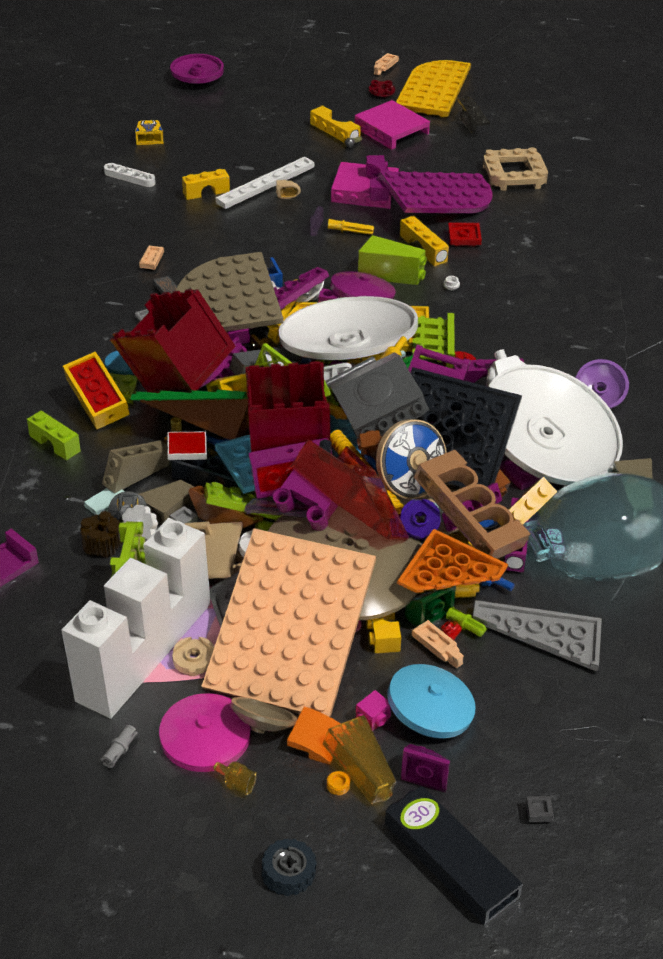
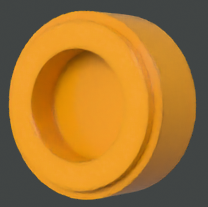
M335 771L329 774L327 777L328 791L334 795L347 793L350 789L349 776L342 771Z

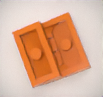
M304 706L287 739V746L308 752L310 759L330 765L346 732V727L333 718Z

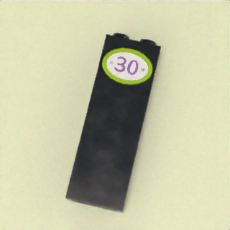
M423 786L409 791L402 800L392 803L386 809L385 825L483 925L487 924L520 898L523 883Z

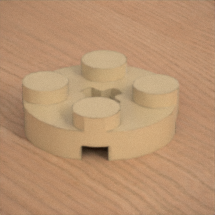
M191 637L180 640L173 648L172 659L175 668L189 676L205 673L214 650V645L203 637H199V640L192 639ZM190 654H193V655L198 654V656L192 658V657H190Z

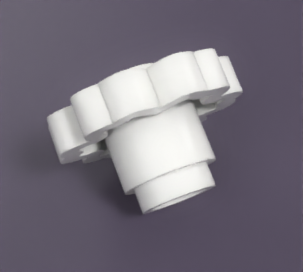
M135 505L134 508H127L122 515L123 523H126V521L143 522L142 537H145V539H149L157 529L156 515L150 513L148 506Z

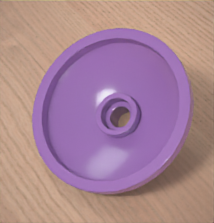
M605 359L593 360L583 365L576 375V379L597 393L610 409L621 404L627 396L629 389L627 374L615 362ZM601 387L603 391H599L597 388Z

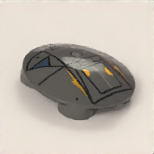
M121 492L111 500L108 512L111 513V516L117 518L119 523H123L122 515L127 508H134L135 505L147 506L143 496L137 493Z

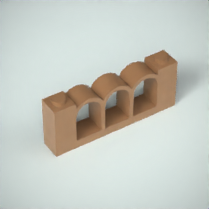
M456 450L418 465L414 475L416 481L475 549L498 559L525 546L530 532L518 519L514 521L509 509L500 504H495L496 498L493 491L482 484H477V474L470 467L466 466L467 462ZM455 480L462 482L466 487L452 492L444 483ZM476 500L483 507L469 512L462 502ZM494 520L502 527L487 533L479 522Z

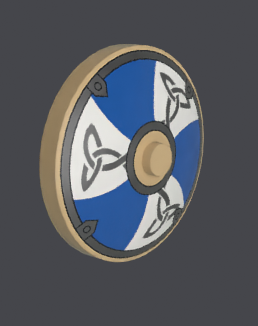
M413 419L400 421L386 431L377 449L376 467L378 476L387 490H390L395 496L406 499H418L428 495L416 481L414 475L420 463L446 453L445 443L440 433L431 424Z

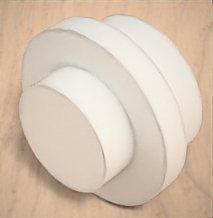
M448 276L444 280L443 285L448 290H455L459 288L460 282L457 277Z

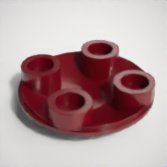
M372 80L369 92L375 96L387 97L395 93V87L390 80L385 82Z

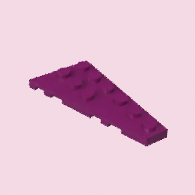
M316 267L301 274L298 280L284 282L285 286L279 289L274 287L280 309H284L286 305L296 301L299 296L309 292L315 285L322 283L324 279L329 277L327 270Z

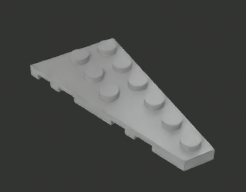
M475 600L473 619L484 624L486 627L598 672L602 618Z

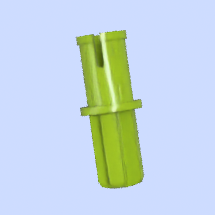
M454 607L450 608L446 614L448 620L457 621L463 630L467 629L478 636H483L486 632V626L473 619L470 614L466 615Z

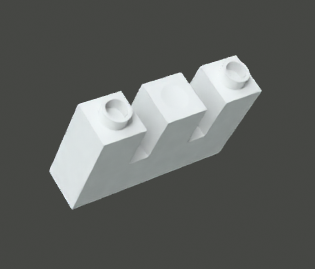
M168 518L143 544L146 564L130 558L104 585L107 608L89 600L61 630L75 702L112 719L211 604L205 533L171 518Z

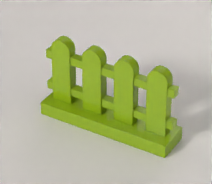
M447 313V320L438 317V319L425 318V316L418 317V328L413 335L416 338H413L412 346L416 347L418 344L425 349L454 357V313ZM422 355L419 357V359H421V360H424V359L436 360V359H432V358L425 357V356H422ZM446 363V367L453 368V364Z

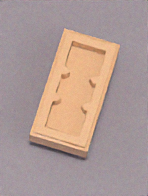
M148 246L139 263L140 268L155 270L164 254V248Z

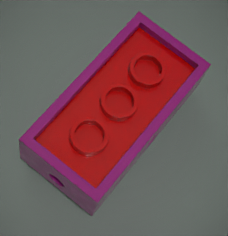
M323 439L248 453L257 499L273 496L274 491L281 488L305 453L318 459L319 444ZM331 450L330 466L333 467V458Z

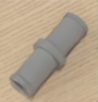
M126 725L118 738L112 740L110 743L111 747L101 758L103 765L113 768L119 757L128 751L129 744L138 734L133 726Z

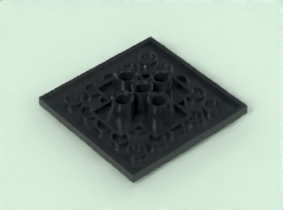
M412 367L411 375L423 393L429 411L414 420L425 421L436 428L444 443H449L445 445L446 453L456 450L467 462L466 466L470 467L477 474V484L487 487L495 483L519 410L522 395ZM455 480L444 483L447 487L458 490L466 487L462 482Z

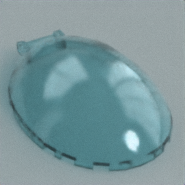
M615 472L587 477L559 489L531 517L529 522L523 524L530 532L528 541L535 552L536 561L542 562L551 559L552 566L568 573L567 576L578 579L592 577L596 581H601L607 577L620 579L635 576L660 566L661 562H663V484L646 476ZM534 531H536V533H537V535H538L540 541L542 542V544H543L545 550H542V548H541V546H540L538 540L536 539V537H535V535H534V533H533Z

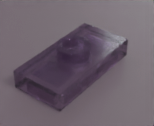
M317 206L314 215L310 218L311 236L317 235L322 224V206Z

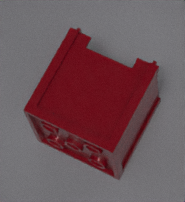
M187 289L184 292L178 290L173 291L171 294L170 292H163L162 295L157 293L150 294L149 300L144 305L149 313L131 331L124 332L121 329L119 332L113 333V337L110 339L145 390L151 393H160V391L191 393V390L197 391L236 347L198 289Z
M316 361L303 365L288 363L287 366L271 364V367H259V365L245 367L251 452L324 438L330 441V407L324 392L323 362Z

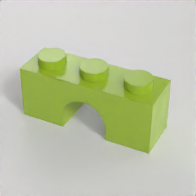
M39 411L27 419L29 436L41 444L50 440L54 453L66 461L81 451L79 435L43 411Z

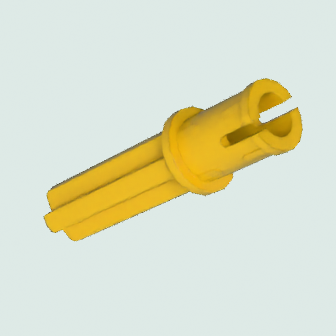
M329 219L328 229L373 235L374 226L345 222V220Z

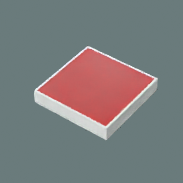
M168 432V460L207 459L206 432Z

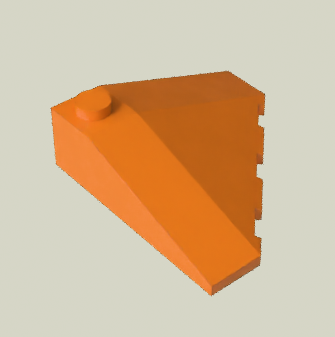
M433 529L398 579L397 584L415 593L424 592V590H439L452 588V586L457 585L465 586L479 584L484 581H498L506 571L508 564Z

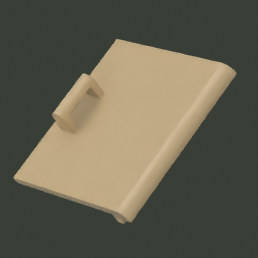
M209 521L185 523V525L205 533L208 578L231 577L234 574L233 564L243 523L210 524Z

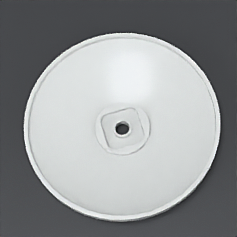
M374 296L337 298L312 304L288 316L279 327V339L285 349L302 357L320 360L355 359L385 352L388 347H394L401 336L409 340L417 331L418 316L411 306L390 298Z
M519 365L499 373L488 386L522 395L505 455L530 474L541 479L544 477L547 481L555 484L584 486L604 479L613 470L614 461H619L622 454L623 440L614 414L597 393L575 377L550 367Z

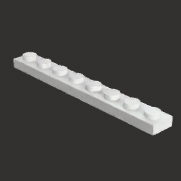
M302 157L216 197V203L225 209L230 208L243 200L276 186V180L287 181L314 168V162L306 157Z

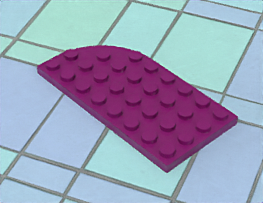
M380 171L379 178L405 213H477L488 208L493 197L489 183L479 173Z

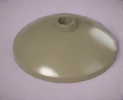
M235 697L232 698L230 703L234 713L244 723L252 726L251 730L257 733L288 729L294 726L297 721V717L288 710L256 699Z

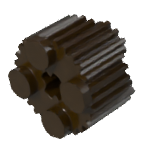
M102 511L99 515L96 514L95 516L92 515L91 518L82 519L80 532L82 546L87 555L97 554V556L101 555L108 558V556L116 555V550H118V547H121L120 523L117 518L111 516L110 512Z

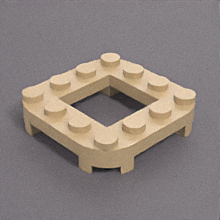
M536 148L486 150L483 169H486L490 186L495 185L501 187L502 191H506L507 185L533 184L535 189H540L542 184H547L548 170ZM524 162L530 171L504 173L501 163Z

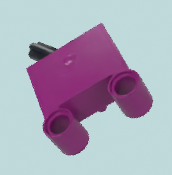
M327 439L320 441L318 459L305 453L281 488L276 489L273 493V500L280 512L288 513L292 511L295 506L294 498L310 506L307 511V519L311 528L316 531H322L328 526L329 518L353 485L349 475L330 466L332 443ZM288 498L286 501L280 502L282 499ZM321 516L319 520L314 521L316 517Z

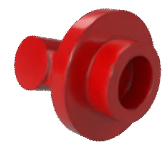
M449 620L441 626V631L452 640H455L462 630L457 621L451 622Z

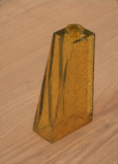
M362 715L329 728L323 741V746L371 804L388 800L393 794L392 790L396 780L366 717Z

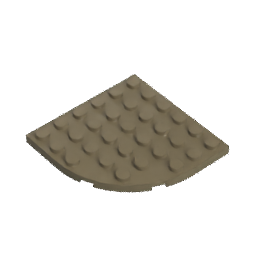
M262 252L219 257L218 259L206 262L190 271L181 280L176 291L179 290L180 292H184L187 289H198L226 332L283 323L282 312Z

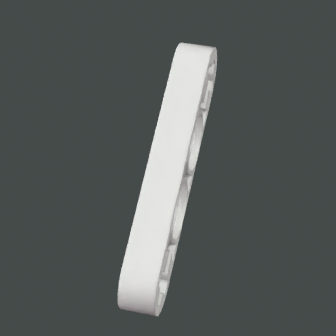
M114 163L104 165V173L107 176L145 187L155 185V176L153 174Z

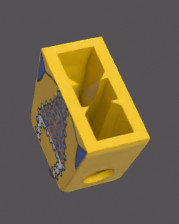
M146 119L145 121H138L135 131L136 145L164 144L163 130L158 120Z

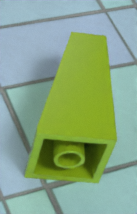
M372 235L359 250L358 272L377 276L387 282L418 285L426 275L424 266L427 257H425L424 249Z

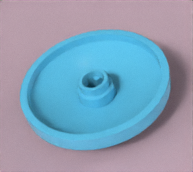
M413 664L401 668L392 677L387 691L389 705L396 717L410 729L425 736L451 738L460 735L467 730L475 715V701L468 687L452 673L436 666Z

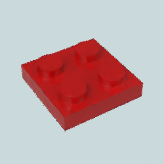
M448 223L450 245H481L482 238L479 223Z

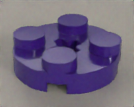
M411 500L401 511L400 525L403 531L414 539L423 541L427 539L433 529L438 530L440 527L441 516L439 508L430 500ZM416 516H425L424 523L416 522Z

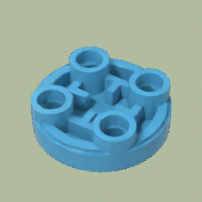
M118 351L110 353L105 358V367L109 373L134 375Z

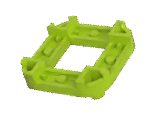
M126 521V523L119 524L120 541L124 543L120 558L111 557L112 576L130 558L146 564L143 545L145 537H142L143 522Z

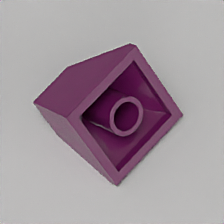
M409 744L403 750L401 780L446 793L450 761L433 750Z

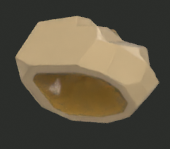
M276 180L277 198L291 199L300 194L299 185L293 181Z

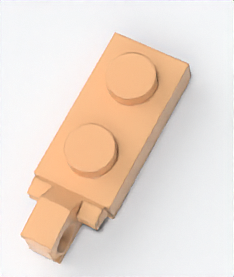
M389 53L385 54L375 62L374 74L380 75L382 71L388 70L399 61V56Z
M429 620L412 630V636L444 662L448 661L455 668L463 665L464 655L459 652L457 643Z

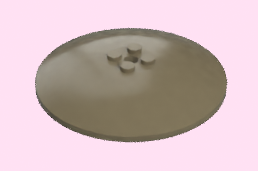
M342 500L329 518L328 526L322 531H316L311 528L307 519V511L310 506L304 504L283 514L268 530V532L376 556L375 566L359 620L380 618L397 612L418 595V593L397 584V581L422 544L420 540L410 537L403 531L398 518L390 517L384 510L364 503ZM321 516L316 517L314 521L319 520Z

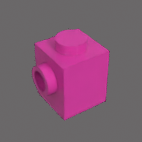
M376 690L356 704L357 722L371 732L378 726H383L387 719L390 718L391 707L389 702Z

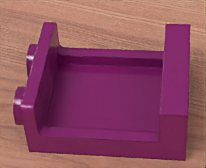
M12 528L5 532L6 542L0 545V587L39 563L36 548Z

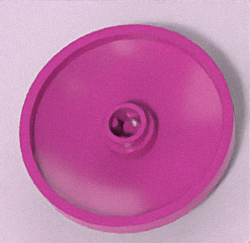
M196 694L178 701L165 713L159 728L160 744L167 758L181 768L195 772L216 771L233 764L244 754L250 742V725L244 723L234 713L230 706L232 699L218 694Z

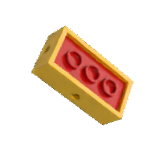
M96 351L63 365L66 380L96 430L130 415L126 399Z

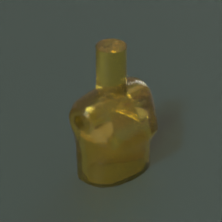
M235 761L229 763L228 767L220 762L215 763L213 769L225 776V785L228 788L238 790L246 795L252 792L257 779L256 772Z

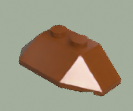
M196 486L189 488L188 493L198 517L206 522L209 521L210 524L242 522L243 530L263 521V516L207 504L204 487Z

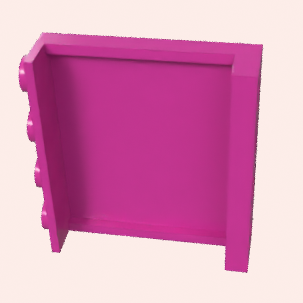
M393 100L355 115V124L361 126L360 131L391 150L396 148V140L419 130L429 134V120Z
M341 162L331 188V202L390 209L392 195H389V201H370V179L374 178L367 177L366 164ZM388 167L389 171L399 172V168Z

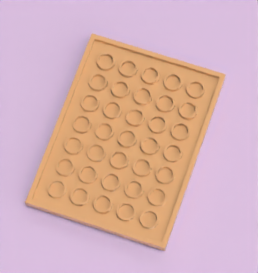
M253 529L201 687L208 691L232 697L256 699L296 713H301L305 706L331 717L375 566L376 556Z

